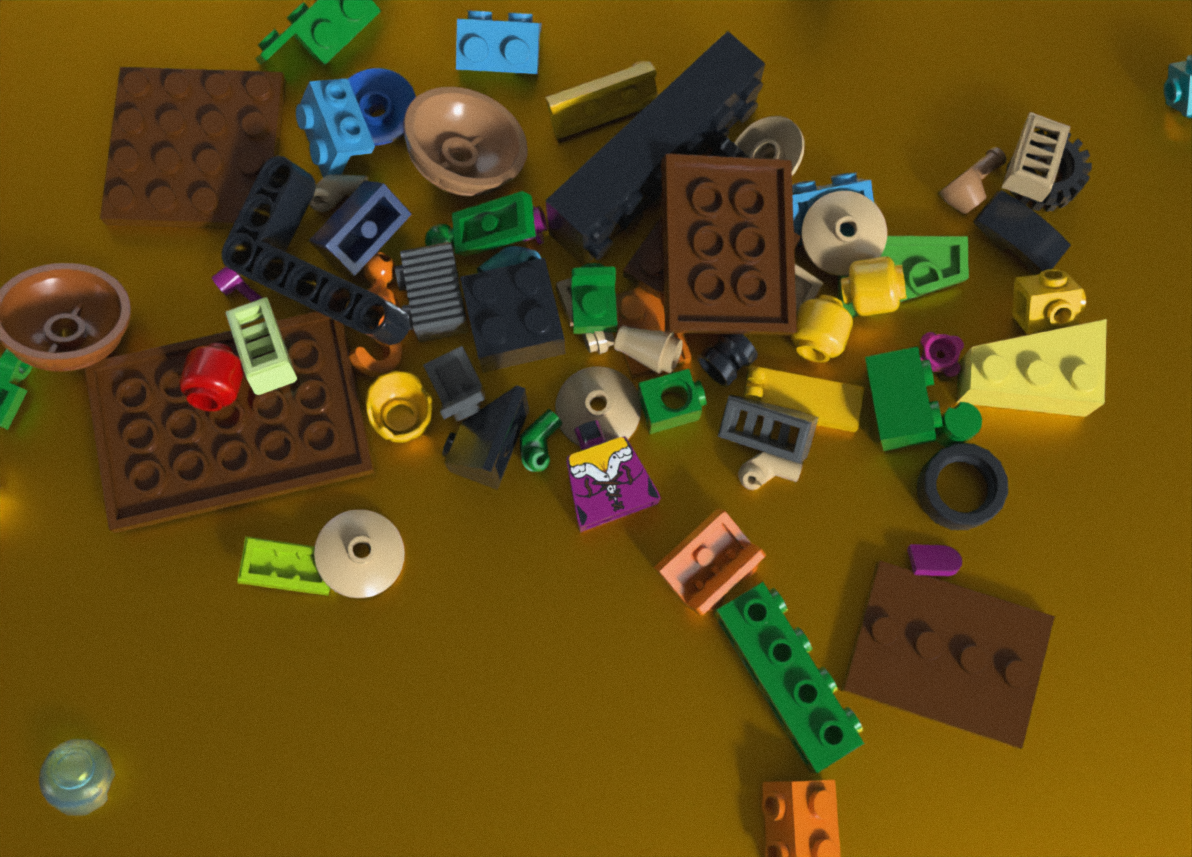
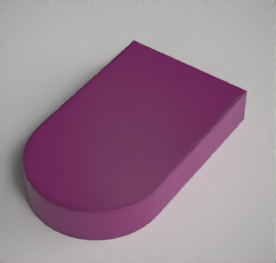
M910 544L907 548L914 575L952 576L962 566L961 555L954 548L946 545Z

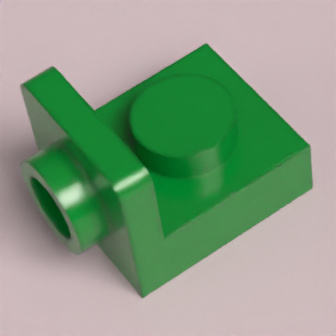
M588 263L580 268L572 269L573 334L594 333L595 331H604V333L617 332L615 267H605L600 263Z

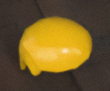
M394 370L379 375L368 388L365 403L366 416L372 428L385 440L405 443L420 437L430 425L433 407L431 405L432 397L421 385L419 377L412 373Z

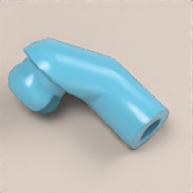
M507 246L477 267V272L541 259V256L533 249Z

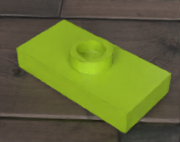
M245 537L238 583L329 596L330 588L321 579L316 569L314 560L315 546Z

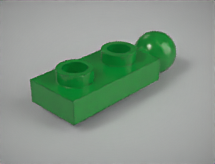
M520 191L452 213L453 228L443 223L433 225L426 232L425 245L430 246L451 242L453 251L456 254L467 257L535 237L532 195Z

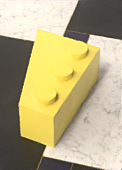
M1107 319L973 346L958 362L961 369L958 373L956 403L968 402L973 405L1086 417L1105 404Z

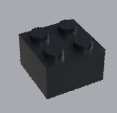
M545 258L460 277L476 351L483 373L566 354L565 339Z

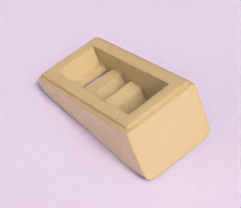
M1030 112L1001 188L1043 202L1051 192L1070 126ZM1034 128L1056 135V138L1052 139L1033 132ZM1033 140L1052 147L1051 151L1030 144V141ZM1029 153L1037 157L1046 159L1047 163H1043L1035 159L1029 158L1026 156V154ZM1023 165L1043 172L1042 176L1022 169Z

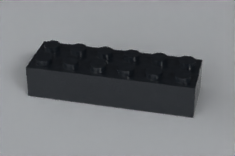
M727 31L546 199L549 235L582 265L588 264L593 258L600 260L613 246V239L621 231H631L642 219V212L652 202L657 205L662 201L661 158L665 154L702 156L709 148L714 150V142L721 134L728 137L729 129L736 122L744 123L753 115L758 107L756 102L758 93L763 87L761 79L765 63Z

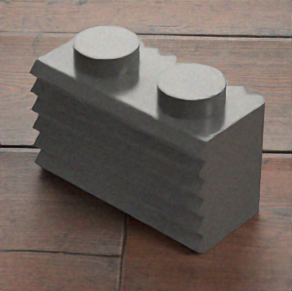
M451 242L400 251L402 265L395 266V273L399 290H407L409 304L403 305L402 309L409 317V330H414L418 341H433L434 339L449 338L452 335L458 336L469 333Z

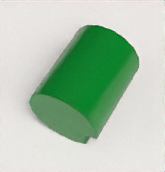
M959 402L954 408L949 407L941 415L943 426L935 428L936 440L944 447L955 443L968 442L982 427L980 411L968 402Z

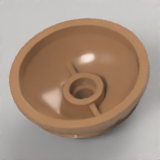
M460 87L431 89L420 94L411 102L404 117L403 133L411 161L423 177L444 191L462 196L489 194L512 181L520 173L526 161L528 152L527 140L516 118L500 103L479 92Z

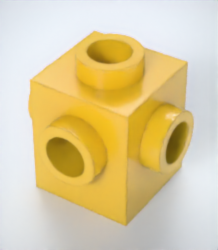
M1048 269L1042 271L1039 275L1015 277L1012 316L1027 335L1079 325L1080 311H1083L1086 305L1085 292L1066 271Z

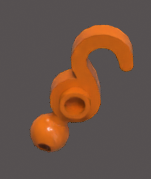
M377 252L362 268L363 276L370 283V288L367 290L400 307L396 296L387 289V283H390L395 275V262L390 255ZM385 315L380 319L379 325L383 322ZM375 340L383 349L382 360L373 359L364 347H357L349 353V359L361 374L369 377H378L395 369L399 364L402 356L401 341L397 344L387 345Z

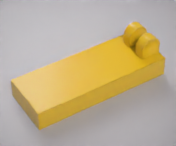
M638 61L631 68L546 97L553 131L557 138L561 139L643 110L659 95L655 82V77L657 76L656 69L651 61Z
M750 365L747 370L743 397L817 416V425L856 432L859 427L865 387Z

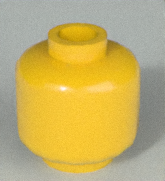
M889 256L855 261L849 267V277L841 278L844 304L853 303L855 312L860 316L896 311L900 305V300L907 299L902 264L895 265L893 259Z
M821 295L818 299L806 300L798 309L796 315L797 332L790 335L791 341L797 347V353L805 359L821 363L828 362L830 358L838 357L845 350L853 326L852 315L843 307L842 301L833 296Z

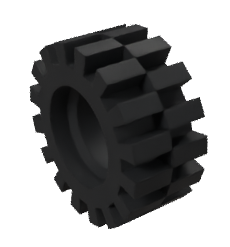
M1042 130L1036 131V133L1052 139L1056 138V135L1047 132L1045 135ZM1068 133L1059 165L1063 173L1062 180L1053 183L1051 192L1043 202L1023 196L1020 200L1025 205L1029 200L1033 201L1032 210L1039 211L1044 205H1046V212L1054 211L1057 206L1061 209L1072 201L1088 182L1090 176L1087 174L1092 170V163L1085 162L1090 157L1088 150L1079 152L1078 149L1083 144L1079 139L1073 144L1068 141L1071 133ZM1033 140L1030 141V144L1048 151L1052 149V147ZM1029 153L1026 154V156L1035 160L1040 159V157H1037L1035 155ZM1023 165L1022 169L1037 174L1034 169ZM1010 191L1013 196H1016L1018 194Z

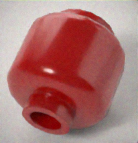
M210 343L208 346L196 347L187 355L179 380L180 390L187 397L189 404L195 408L204 411H219L222 407L231 405L237 399L244 376V369L240 358L227 345Z

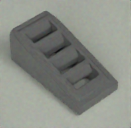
M730 394L725 406L718 437L800 464L808 456L818 417L801 411ZM741 410L748 411L743 431L736 430ZM758 415L765 417L760 436L753 434ZM775 420L782 422L778 440L771 438ZM793 426L800 428L795 444L788 443Z

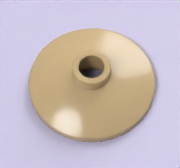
M770 116L754 122L734 142L749 158L792 160V176L802 161L805 147L804 137L799 127L790 119L781 116Z
M836 191L819 198L809 208L802 223L801 239L807 256L818 268L833 275L849 276V267L853 262L881 256L887 241V226L882 212L872 200L857 192ZM848 223L852 225L854 235L852 237L842 235L840 232L841 224Z
M589 367L574 373L561 386L556 398L555 413L563 423L560 426L563 434L572 443L580 447L574 429L594 420L599 421L606 442L622 436L629 439L640 421L641 403L636 387L624 374L607 367ZM595 398H602L607 405L603 410L596 411L591 408L590 402Z
M350 510L332 518L320 531L314 549L315 565L321 579L333 591L350 598L372 597L389 588L399 576L405 556L403 540L397 528L384 516L369 510ZM358 543L367 545L369 555L365 558L355 556L353 546Z

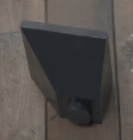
M516 385L480 411L462 421L457 434L454 432L449 434L442 451V456L446 458L445 465L449 472L498 490L530 412L525 388Z

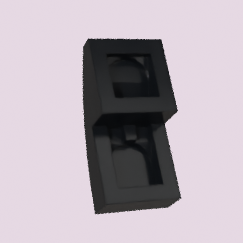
M1002 190L994 194L973 220L974 224L999 250L1010 248L1034 275H1039L1044 270L1053 269L1071 246L1041 216Z

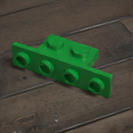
M317 0L310 8L303 2L287 17V20L292 24L282 34L274 29L257 45L263 52L255 59L262 65L294 36L319 65L323 67L367 26L381 10L372 0Z

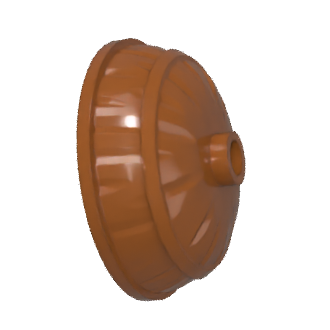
M55 263L38 266L18 274L0 288V343L22 362L42 370L66 372L83 369L98 363L118 346L131 319L130 300L124 287L108 273L87 265Z

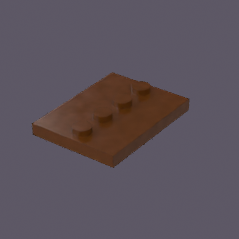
M665 154L661 158L665 333L792 335L796 333L792 160Z
M880 560L875 566L841 691L1015 749H1022L1055 616L934 577L914 575L912 570Z

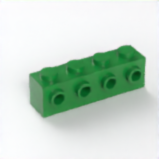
M764 582L717 609L713 616L810 773H819L865 744L858 734L863 731V727L851 708L847 706L843 709L833 693L838 688L830 673L823 666L818 669L808 653L813 649L804 632L799 627L793 629L783 613L787 612L788 608L779 592L774 587L768 590Z

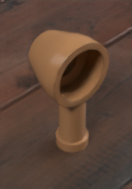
M992 147L983 158L945 186L938 194L953 208L963 214L968 213L987 198L981 180L995 168H1000L1006 163L1005 153L998 147Z

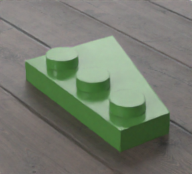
M887 236L886 245L880 257L889 256L893 259L895 265L902 264L907 299H901L900 302L956 285L969 279L968 236ZM837 276L838 299L842 301L843 307L849 311L852 318L860 316L855 312L853 303L844 304L841 278L849 276Z

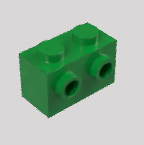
M918 346L866 356V366L883 451L936 442L935 428L942 427L943 422L938 400L929 402L926 386L935 385L930 359L921 360Z

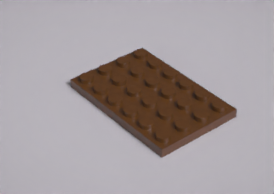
M317 311L276 320L297 380L288 385L257 395L250 386L244 372L237 399L231 405L222 407L219 411H204L189 404L187 397L180 390L179 380L187 355L196 347L208 346L210 343H221L230 347L234 354L239 357L232 331L110 357L84 368L109 531L119 533L375 474L355 369L349 359L351 350L346 325ZM270 333L267 334V335L258 337V338H256V339L247 341V343H250V342L256 341V340H258V339L267 337V336L270 335ZM275 350L255 356L253 359L275 352Z

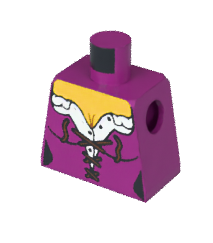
M598 420L584 423L574 429L582 451L567 456L566 464L577 525L580 532L659 503L661 497L625 436L606 442Z

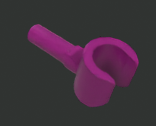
M224 267L212 276V280L226 297L238 289L251 302L263 298L250 288L239 273L228 267Z

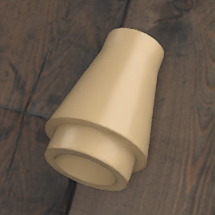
M622 325L616 336L614 349L628 355L658 374H661L662 371L672 373L679 361L683 340L675 338L674 333L630 328Z

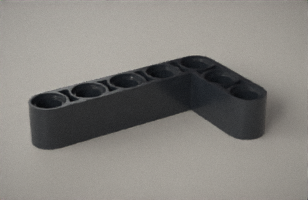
M275 156L270 158L261 168L223 245L222 260L224 265L383 344L393 345L402 341L408 334L410 327L409 317L402 308L366 289L286 253L314 196L316 183L310 173L286 157ZM385 315L383 322L379 325L380 319Z

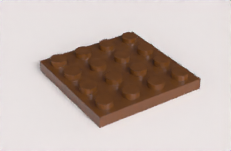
M120 67L100 219L105 225L232 229L261 168L270 158L279 155L286 85L283 72Z

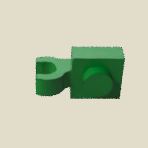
M8 349L4 351L0 358V427L7 430L28 392L17 386V384L24 380L33 368V366L19 360Z

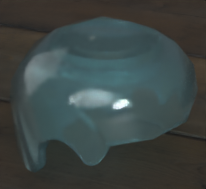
M83 739L68 740L51 750L40 769L39 775L40 791L47 803L66 815H87L103 806L108 800L107 792L115 777V771L112 768L113 764L108 752L93 741Z

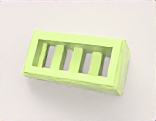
M265 297L226 311L246 378L254 393L261 395L295 382L297 377L268 298ZM265 318V322L243 330L241 328L245 324ZM270 333V335L267 336V337H264V338L258 339V340H256V341L247 343V341L256 339V338H258V337H261V336H264V335H267V334ZM275 350V352L253 359L255 356Z

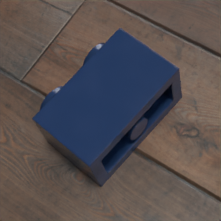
M365 180L308 241L336 270L355 276L412 214L384 183Z

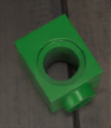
M690 369L638 383V396L649 434L698 421L701 416L702 406L707 404L702 383L700 380L693 381ZM668 393H677L683 397L685 404L680 408L672 409L667 407L661 398Z

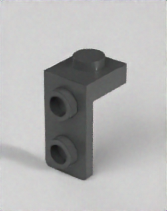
M463 345L423 364L442 402L440 413L443 419L453 415L457 422L481 410L479 407L481 406L480 402L485 399L486 391Z

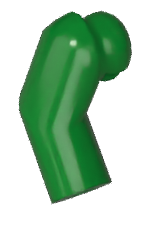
M547 409L520 435L521 462L527 470L532 472L543 471L549 466L550 456L548 455L547 439L563 425L559 417L550 409Z

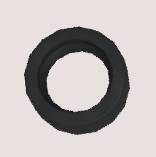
M955 443L942 448L922 467L917 479V497L923 511L936 524L950 530H970L988 522L1003 508L1008 495V477L1001 462L989 450L971 443ZM954 462H965L974 466L983 475L987 484V496L984 503L978 509L971 512H957L950 509L941 500L937 491L936 480L940 471L946 465Z

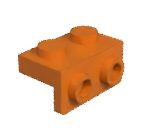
M717 508L665 556L654 569L681 602L701 616L718 608L724 602L726 593L739 581H744L756 572L758 563L766 554L761 547L752 544L725 510Z
M835 780L763 782L762 810L765 822V857H841Z

